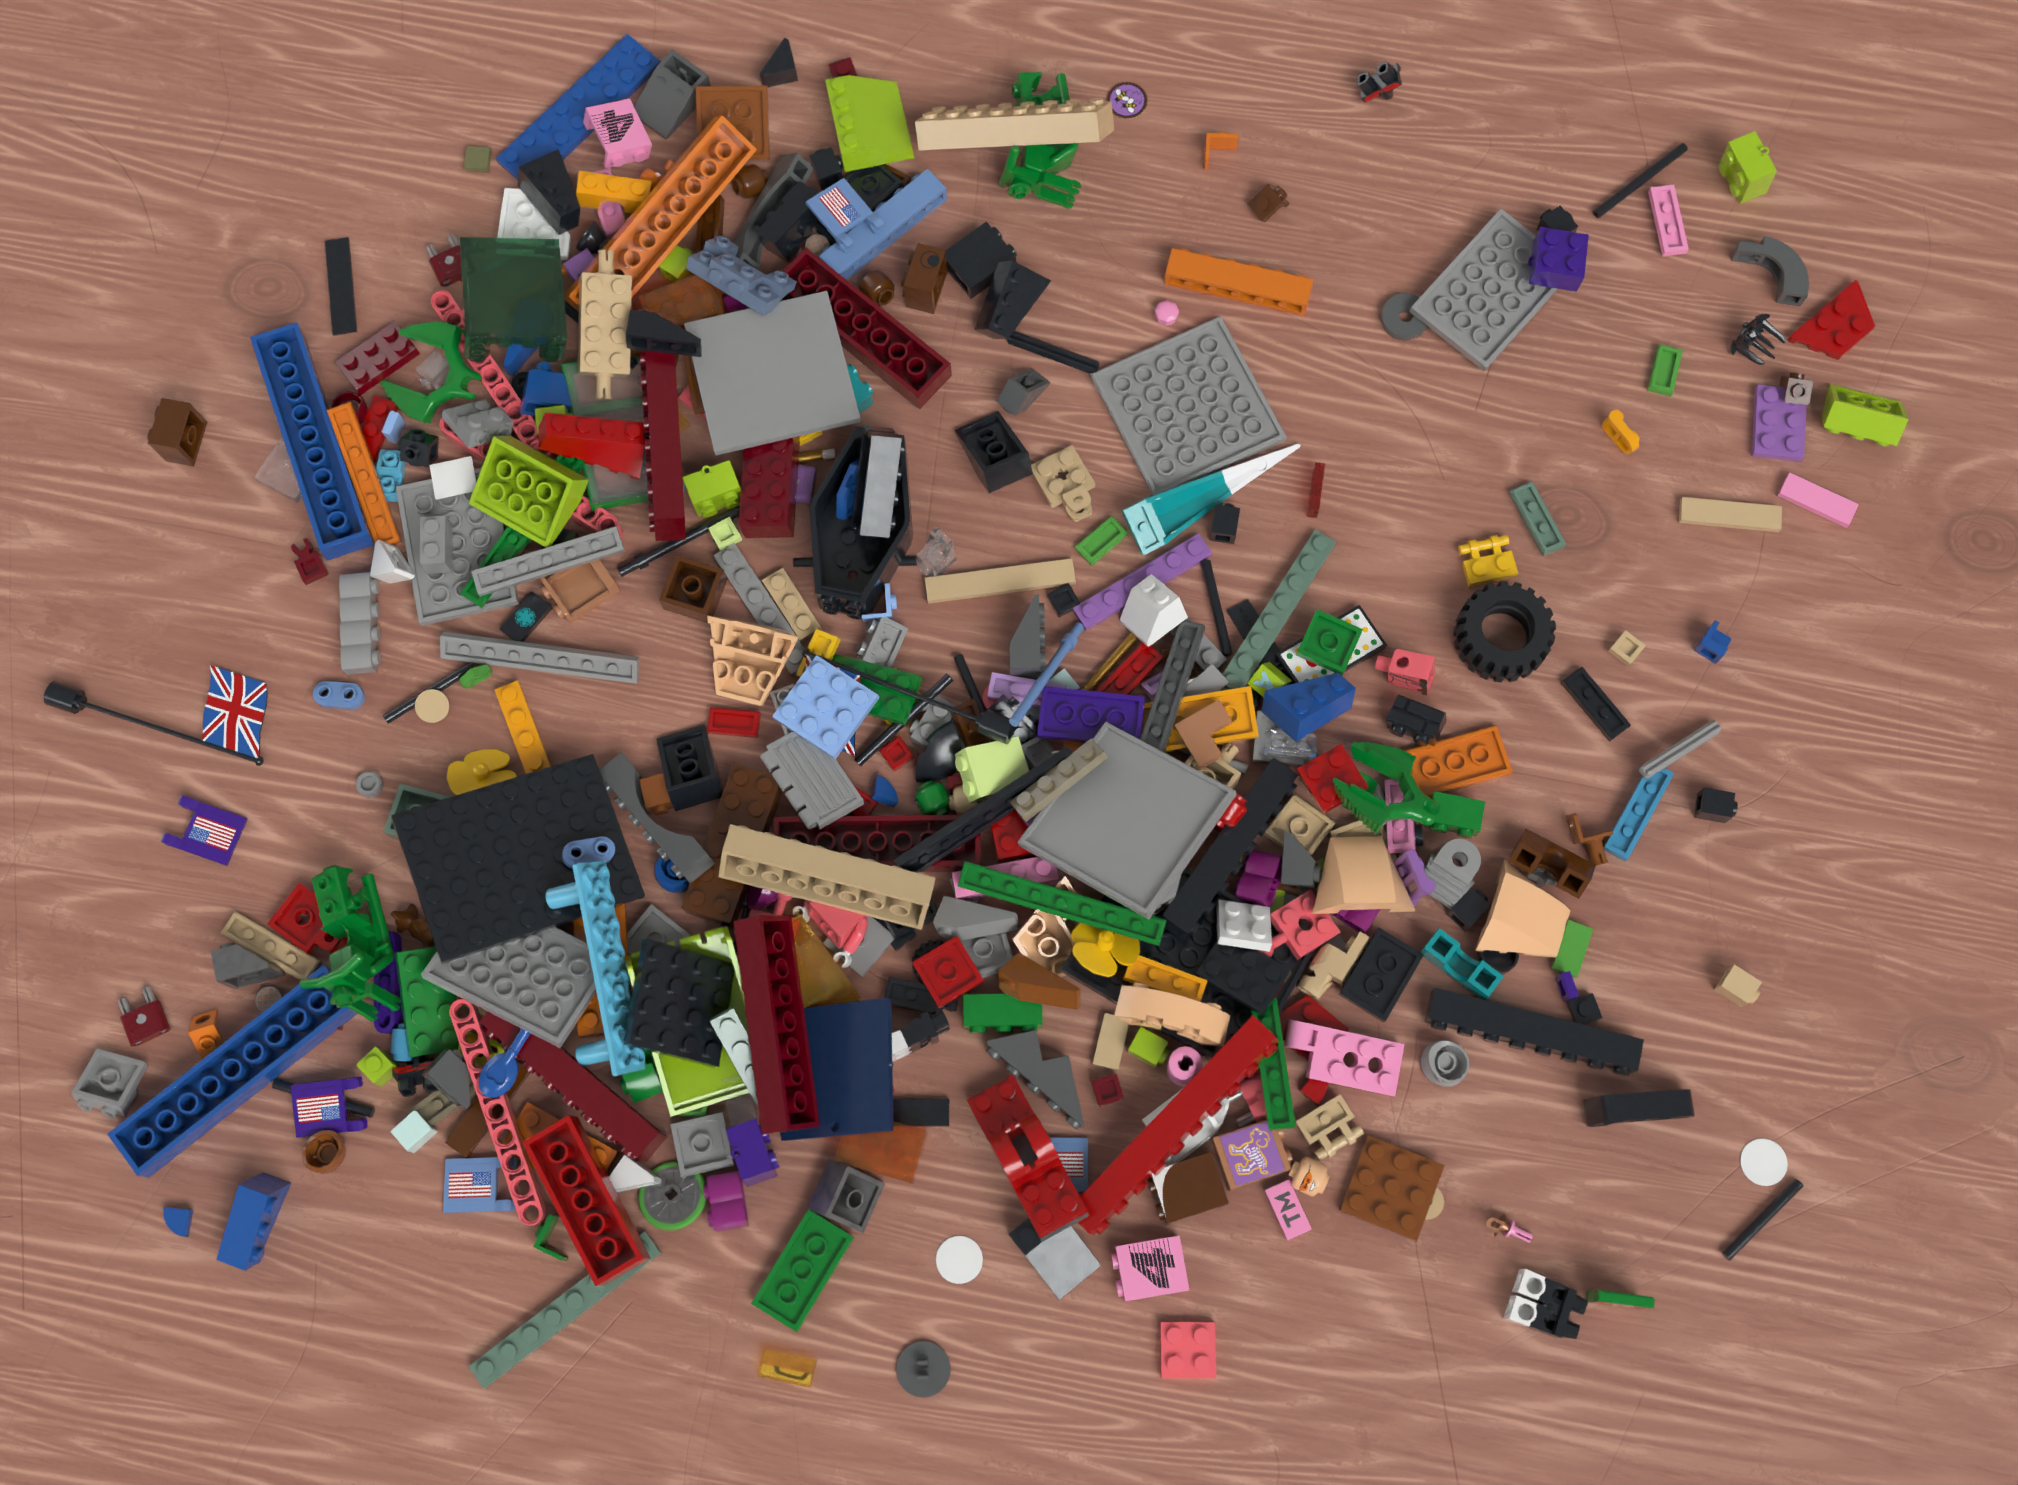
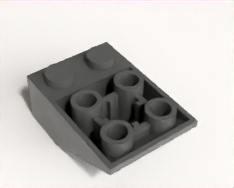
M671 50L657 65L634 106L641 122L667 140L695 110V86H711L708 75L677 52Z
M1039 594L1034 596L1010 642V676L1037 680L1046 667L1045 651H1040L1045 650V627H1040L1045 626L1044 603H1039Z

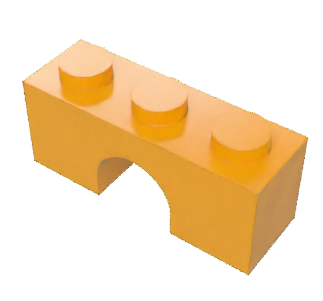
M579 171L576 197L579 205L582 207L600 209L601 204L604 202H616L624 207L625 213H633L651 192V181Z

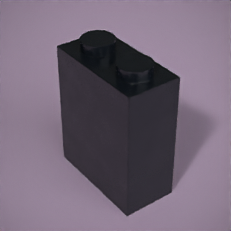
M987 221L946 250L948 273L970 299L990 286L998 262H1016L1017 256L1015 249L1010 244L1006 245L1002 240L999 230L996 227L992 228Z

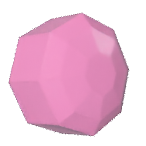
M1169 300L1160 302L1155 310L1157 322L1165 326L1174 324L1179 316L1176 303Z

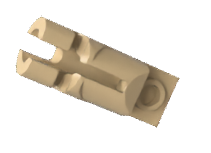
M1359 932L1357 937L1351 936L1345 946V950L1348 951L1347 953L1329 943L1320 948L1308 967L1309 972L1314 977L1304 975L1297 988L1313 999L1319 1000L1323 993L1333 984L1331 980L1342 986L1368 944L1369 936L1362 932Z

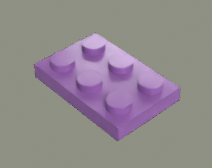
M1757 385L1755 388L1751 456L1801 462L1804 459L1807 405L1784 402V387Z

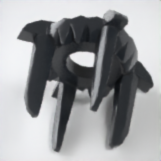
M1759 314L1751 322L1743 324L1742 327L1744 329L1736 341L1733 340L1731 343V353L1734 355L1737 350L1756 364L1763 365L1765 362L1749 350V346L1752 345L1768 357L1776 358L1756 340L1757 338L1771 348H1775L1760 333L1764 332L1763 328L1782 343H1785V338L1783 334L1766 320L1770 317L1769 314Z

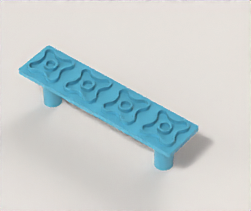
M605 861L573 864L575 882L550 888L546 892V901L551 909L580 903L606 1038L578 1045L576 1048V1059L582 1066L610 1061L613 1076L645 1069V1054L643 1050L624 1045L632 995L629 985L630 977L626 970L624 959L625 950L620 939V924L615 913V898L611 892L609 882L610 873Z

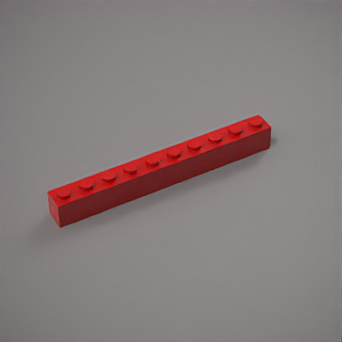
M1252 1015L1080 1196L1089 1213V1217L1078 1223L1090 1235L1102 1234L1110 1225L1109 1219L1115 1213L1117 1215L1121 1214L1128 1207V1199L1134 1193L1139 1195L1147 1187L1146 1181L1152 1174L1158 1175L1166 1167L1165 1161L1171 1154L1176 1156L1184 1148L1185 1144L1183 1142L1189 1135L1195 1136L1203 1128L1202 1122L1207 1116L1213 1117L1222 1108L1220 1103L1227 1095L1232 1097L1240 1089L1241 1085L1239 1083L1246 1076L1250 1078L1259 1069L1258 1063L1264 1057L1269 1058L1278 1048L1276 1045L1279 1042L1277 1037Z

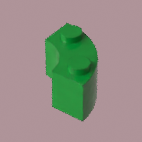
M643 1050L645 1054V1069L622 1074L623 1080H620L624 1094H630L634 1103L663 1092L651 1051Z

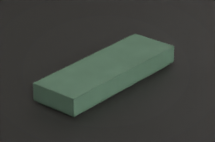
M1533 481L1510 490L1509 495L1542 557L1565 548L1567 544Z

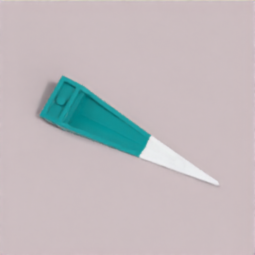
M1294 444L1142 498V500L1122 509L1121 512L1141 555H1145L1167 544L1183 530L1212 510L1216 504H1220L1250 481L1300 448V444Z

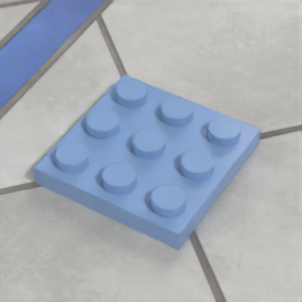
M816 655L772 717L836 760L880 697Z

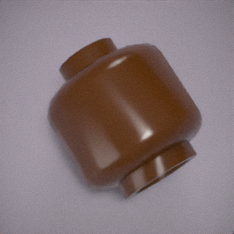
M751 164L740 169L731 180V185L736 195L748 199L760 195L768 181V177L763 169L761 170L757 165Z
M874 270L862 277L859 290L877 305L883 306L893 299L895 287L894 283L883 272Z

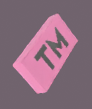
M1290 1180L1264 1190L1286 1240L1312 1230Z

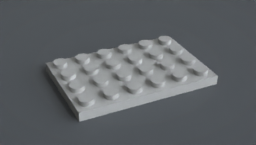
M1500 209L1413 304L1409 312L1485 372L1558 289L1529 284L1530 266H1528V259L1530 255L1532 256L1535 235L1504 210Z
M482 468L474 469L476 482ZM432 479L396 486L408 562L415 575L411 580L418 620L421 626L519 605L516 586L493 592L483 608H480L460 594L472 577L471 571L478 569L505 531L504 523L469 504L473 492L436 500ZM445 515L453 526V573L427 574L420 565V517Z
M556 927L441 964L436 952L421 974L423 979L558 1048H561L597 992L588 944Z

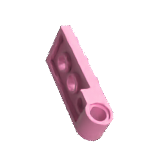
M1295 1020L1288 1021L1284 1046L1310 1051L1305 1078L1389 1096H1395L1405 1044ZM1348 1052L1354 1055V1063L1350 1067H1347L1343 1061L1344 1055ZM1373 1057L1379 1062V1067L1375 1072H1371L1368 1068V1062Z

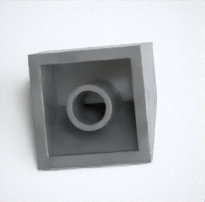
M225 943L220 945L219 949L211 951L216 982L230 988L238 989L285 976V971L235 943Z
M829 1159L807 1209L864 1233L885 1183L847 1165Z

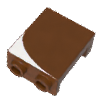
M1212 1151L1168 1165L1158 1175L1152 1174L1151 1178L1147 1180L1151 1194L1156 1193L1160 1203L1155 1205L1160 1221L1165 1219L1166 1224H1171L1172 1222L1229 1204Z

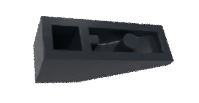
M630 310L626 330L627 349L694 357L702 356L701 339L657 313L646 310Z

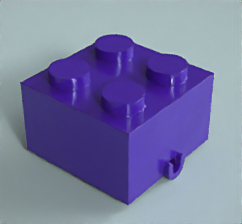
M1540 227L1533 240L1532 256L1530 255L1528 259V266H1530L1529 284L1577 292L1585 277L1589 234Z
M757 1118L726 1129L732 1148L731 1156L736 1160L741 1179L747 1187L777 1177L775 1169L780 1168L775 1152L773 1149L769 1150L767 1144L772 1143L770 1135H762L761 1125Z

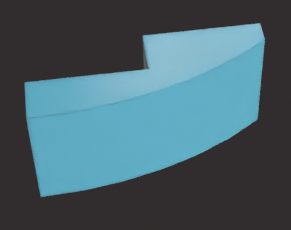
M381 449L376 467L386 499L391 502H398L396 486H401L404 483L406 462L400 461L399 450Z

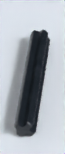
M1013 331L1007 339L1010 345L1089 374L1096 372L1099 368V362L1017 331Z

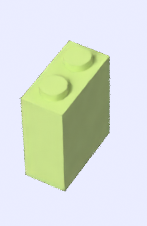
M1019 736L1013 737L1009 744L994 741L966 747L955 754V765L961 774L963 792L967 796L969 803L986 800L1029 772Z

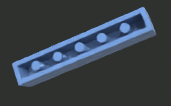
M928 169L922 174L918 173L907 186L899 188L891 199L880 203L873 212L883 220L882 230L879 233L874 234L865 220L850 232H846L853 240L852 249L849 252L844 253L836 242L832 246H827L821 252L819 258L846 280L850 279L947 200L946 187Z

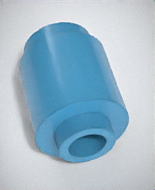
M398 1024V1029H392L390 1054H393V1061L414 1062V1057H408L404 1024Z

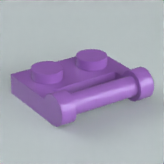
M1415 849L1404 852L1394 861L1395 867L1414 906L1417 905L1421 897L1429 895L1435 890V883L1432 879L1427 878L1423 869V861L1417 855ZM1415 881L1417 888L1410 892L1408 886Z

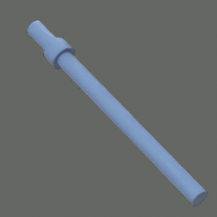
M1077 622L1071 631L1066 633L1061 639L1060 647L1009 719V723L1012 726L1016 727L1019 725L1066 654L1074 649L1078 643L1077 638L1084 630L1083 624Z

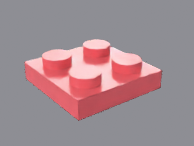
M1160 1322L1161 1378H1216L1215 1322Z

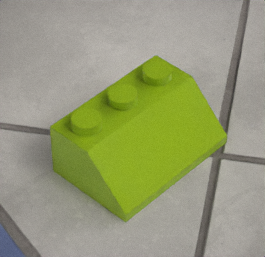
M1829 384L1821 417L1823 427L1831 433H1847L1858 440L1871 439L1881 446H1889V444L1897 446L1909 420L1901 401L1834 384Z

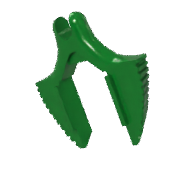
M433 321L432 323L427 322V324H412V327L402 328L398 333L412 340L444 350L450 366L444 386L431 392L429 396L382 380L381 385L382 388H385V393H388L387 396L392 398L391 400L395 402L394 404L398 405V408L405 412L404 414L412 417V419L431 424L437 408L443 403L454 398L473 400L477 396L470 393L467 386L471 380L482 381V376L480 373L467 367L462 359L459 343L463 330L458 326L441 321L440 323L436 321L435 323Z
M1364 741L1352 743L1351 751L1353 758L1399 782L1398 785L1404 795L1402 802L1386 805L1387 802L1354 784L1348 785L1334 777L1333 784L1336 794L1345 807L1347 806V809L1351 810V813L1355 814L1359 821H1362V824L1377 834L1391 820L1410 819L1426 826H1430L1435 822V817L1432 814L1439 813L1440 806L1421 791L1412 776L1413 763L1416 756H1412L1410 753L1402 751V749L1392 748V746H1382L1381 744H1371L1370 742L1364 743Z

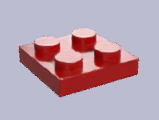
M1342 744L1298 767L1296 770L1323 814L1343 803L1335 792L1334 777L1348 785L1354 784L1365 791L1368 789L1367 783Z
M958 936L912 962L938 1008L943 1007L984 982Z

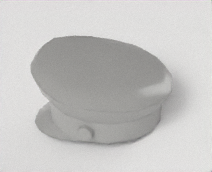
M1437 1040L1430 1043L1424 1049L1421 1056V1068L1431 1082L1440 1086L1451 1087L1459 1084L1466 1077L1469 1070V1058L1460 1044H1455L1448 1040Z

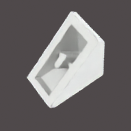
M379 539L376 541L370 576L389 584L413 579L415 575L399 548Z
M626 1155L622 1157L609 1176L616 1192L661 1184L659 1176L639 1161L636 1162Z

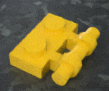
M1492 535L1486 540L1476 541L1474 539L1467 541V544L1458 546L1460 555L1469 553L1470 560L1463 561L1462 563L1468 587L1517 577L1518 570L1512 550L1501 551V546L1509 545L1508 535L1499 537L1498 535ZM1491 549L1492 555L1480 557L1479 551Z

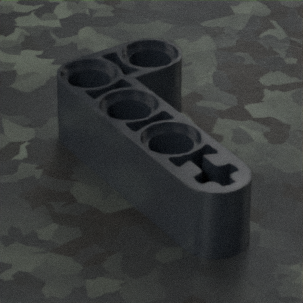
M1691 1089L1609 1094L1583 1100L1587 1127L1627 1122L1682 1119L1695 1116Z

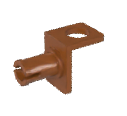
M1577 814L1566 815L1573 844H1586L1591 863L1596 866L1608 863L1602 840L1606 836L1613 835V831L1583 837Z

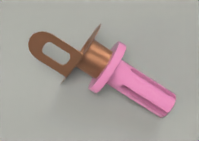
M1505 1214L1499 1219L1489 1218L1486 1222V1227L1495 1231L1494 1236L1501 1230L1504 1237L1513 1235L1528 1243L1533 1238L1531 1233L1516 1227L1513 1219L1506 1221ZM1493 1221L1497 1222L1496 1227L1491 1226Z

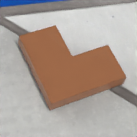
M1217 700L1174 725L1200 770L1223 757L1211 735L1230 725L1232 720L1220 700Z

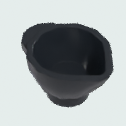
M596 220L593 221L576 246L578 251L582 252L588 249L591 254L596 253L598 255V250H602L610 241L606 238V232L601 224Z

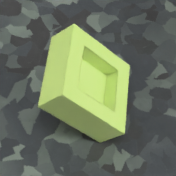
M730 517L708 528L720 551L733 543L736 544L742 541Z

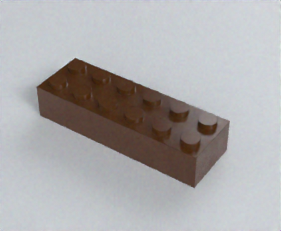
M733 763L703 849L715 864L689 884L681 907L685 913L735 928L734 921L738 920L749 885L718 877L722 850L730 824L746 826L751 830L762 833L769 832L783 793L772 775Z

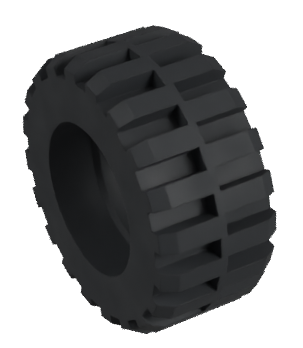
M1499 581L1496 587L1493 583L1487 584L1483 590H1476L1471 598L1467 599L1456 619L1457 623L1454 627L1453 635L1456 637L1454 641L1455 649L1461 650L1459 658L1462 662H1469L1468 669L1474 673L1475 670L1481 672L1480 677L1486 680L1491 676L1494 677V682L1502 683L1505 678H1507L1508 682H1514L1520 676L1522 678L1529 676L1545 660L1555 641L1556 636L1553 633L1556 630V622L1550 620L1554 614L1551 608H1545L1546 600L1542 596L1537 598L1533 595L1535 590L1529 587L1525 590L1521 588L1522 584L1514 582L1512 586H1508L1507 581ZM1500 613L1512 616L1518 620L1523 626L1527 637L1524 647L1515 651H1504L1494 647L1483 634L1482 622L1484 618L1491 614Z

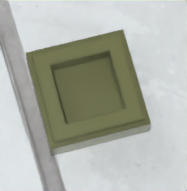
M467 146L464 161L465 171L489 173L492 155L491 148Z

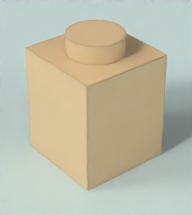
M1734 964L1726 969L1714 990L1739 1007H1743L1749 1003L1753 1004L1761 993L1758 988L1762 982Z

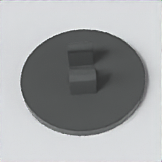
M927 1341L916 1342L905 1348L899 1356L896 1366L900 1385L905 1391L916 1397H930L939 1393L946 1386L951 1372L950 1361L945 1351L940 1346Z

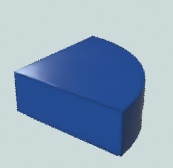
M877 775L873 781L871 799L894 808L898 804V797L894 787L885 778Z
M164 1207L163 1215L168 1228L179 1236L189 1237L193 1210Z

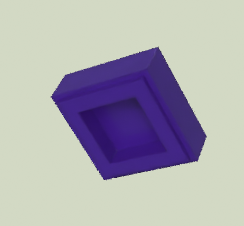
M1570 971L1561 973L1556 977L1555 980L1564 1002L1579 996Z

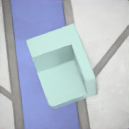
M413 1111L390 1132L408 1152L415 1153L438 1131L435 1127L430 1126L417 1111Z

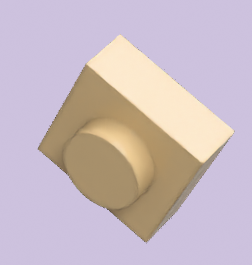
M1625 630L1608 652L1629 667L1646 645Z

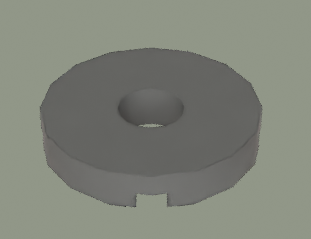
M1402 293L1388 299L1382 308L1380 316L1381 323L1387 334L1394 339L1408 341L1415 337L1418 338L1423 334L1427 325L1409 312L1419 297ZM1408 313L1411 316V320L1408 322L1402 321L1399 318V314Z

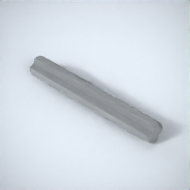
M1715 720L1710 721L1642 764L1639 768V773L1642 774L1643 778H1650L1716 736L1721 731V726Z

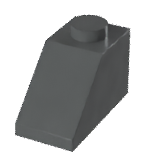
M1033 368L1009 378L997 402L1003 406L1007 413L1016 416L1026 411L1049 386L1050 381Z
M1285 832L1281 884L1285 886L1316 888V882L1321 880V866H1317L1315 858L1291 832Z
M447 1049L443 1050L422 1075L459 1109H467L470 1106L469 1070L464 1063L465 1058L455 1049L453 1051Z

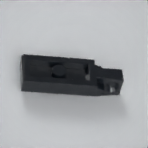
M889 977L884 997L891 998L892 1006L920 1012L927 1011L930 1014L941 1012L942 1009L956 1012L958 1004L957 999L938 1008L925 984Z

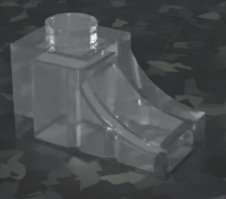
M938 527L930 532L925 546L916 554L917 567L926 576L929 574L932 577L939 576L956 561L954 543Z

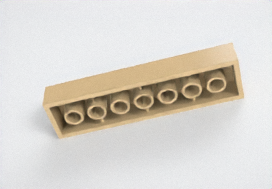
M1103 98L1089 99V102L1080 103V99L1067 100L1066 104H1057L1056 100L1043 102V105H1035V102H1023L1020 106H1012V103H1002L998 107L990 108V104H981L975 106V109H968L967 105L953 107L954 110H946L944 106L934 107L931 109V112L923 113V117L915 121L919 150L1100 142L1114 131L1112 101L1103 102Z
M731 824L723 846L718 876L922 930L936 879L923 872L916 873L904 870L899 866L881 864L873 859H862L846 852L839 853L827 850L823 846H812L801 843L796 839H785L769 832L762 833L751 830L746 826Z

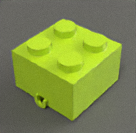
M1756 131L1729 141L1719 163L1721 175L1727 178L1730 184V192L1733 197H1737L1740 204L1766 194L1777 172L1768 155L1769 148L1763 146Z
M730 460L712 467L705 465L701 471L683 477L698 517H711L717 513V510L725 507L732 509L740 505L741 489ZM706 468L709 469V473H705L704 470Z

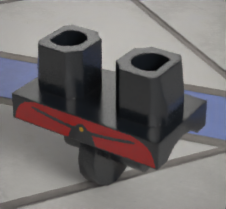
M1385 61L1379 64L1376 74L1371 76L1368 72H1363L1357 76L1358 86L1361 90V99L1364 103L1382 95L1386 100L1393 98V90L1402 85L1400 78L1401 67L1398 63L1390 65Z
M425 1055L414 1057V1062H407V1066L393 1068L392 1076L398 1082V1090L403 1097L413 1096L416 1093V1085L423 1084V1088L427 1092L439 1091L422 1075L425 1069L434 1061V1058L426 1059Z

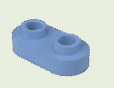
M323 681L315 686L313 698L324 708L355 710L363 705L365 693L354 683ZM329 690L328 695L323 697L322 692ZM353 692V696L347 699V694Z
M607 837L572 841L564 847L562 860L566 866L572 869L573 864L600 861L608 863L614 856L615 845ZM601 845L605 846L607 851L601 853L598 851L597 847ZM573 850H578L581 853V855L579 857L572 856L571 852Z

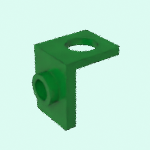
M550 1213L546 1222H541L535 1233L537 1240L533 1247L561 1261L567 1262L568 1257L545 1247L560 1218Z

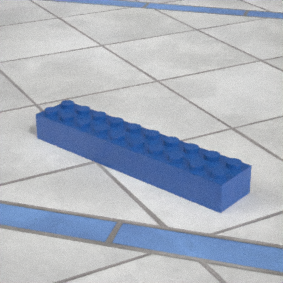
M298 322L250 337L321 553L328 561L374 546L371 532L327 413L329 407L305 335Z
M323 965L307 978L321 977L331 972V969ZM298 984L107 1135L135 1174L150 1178L358 1013L347 1007L337 1008L336 1005L330 1004L329 1000L333 993L324 987L304 989Z

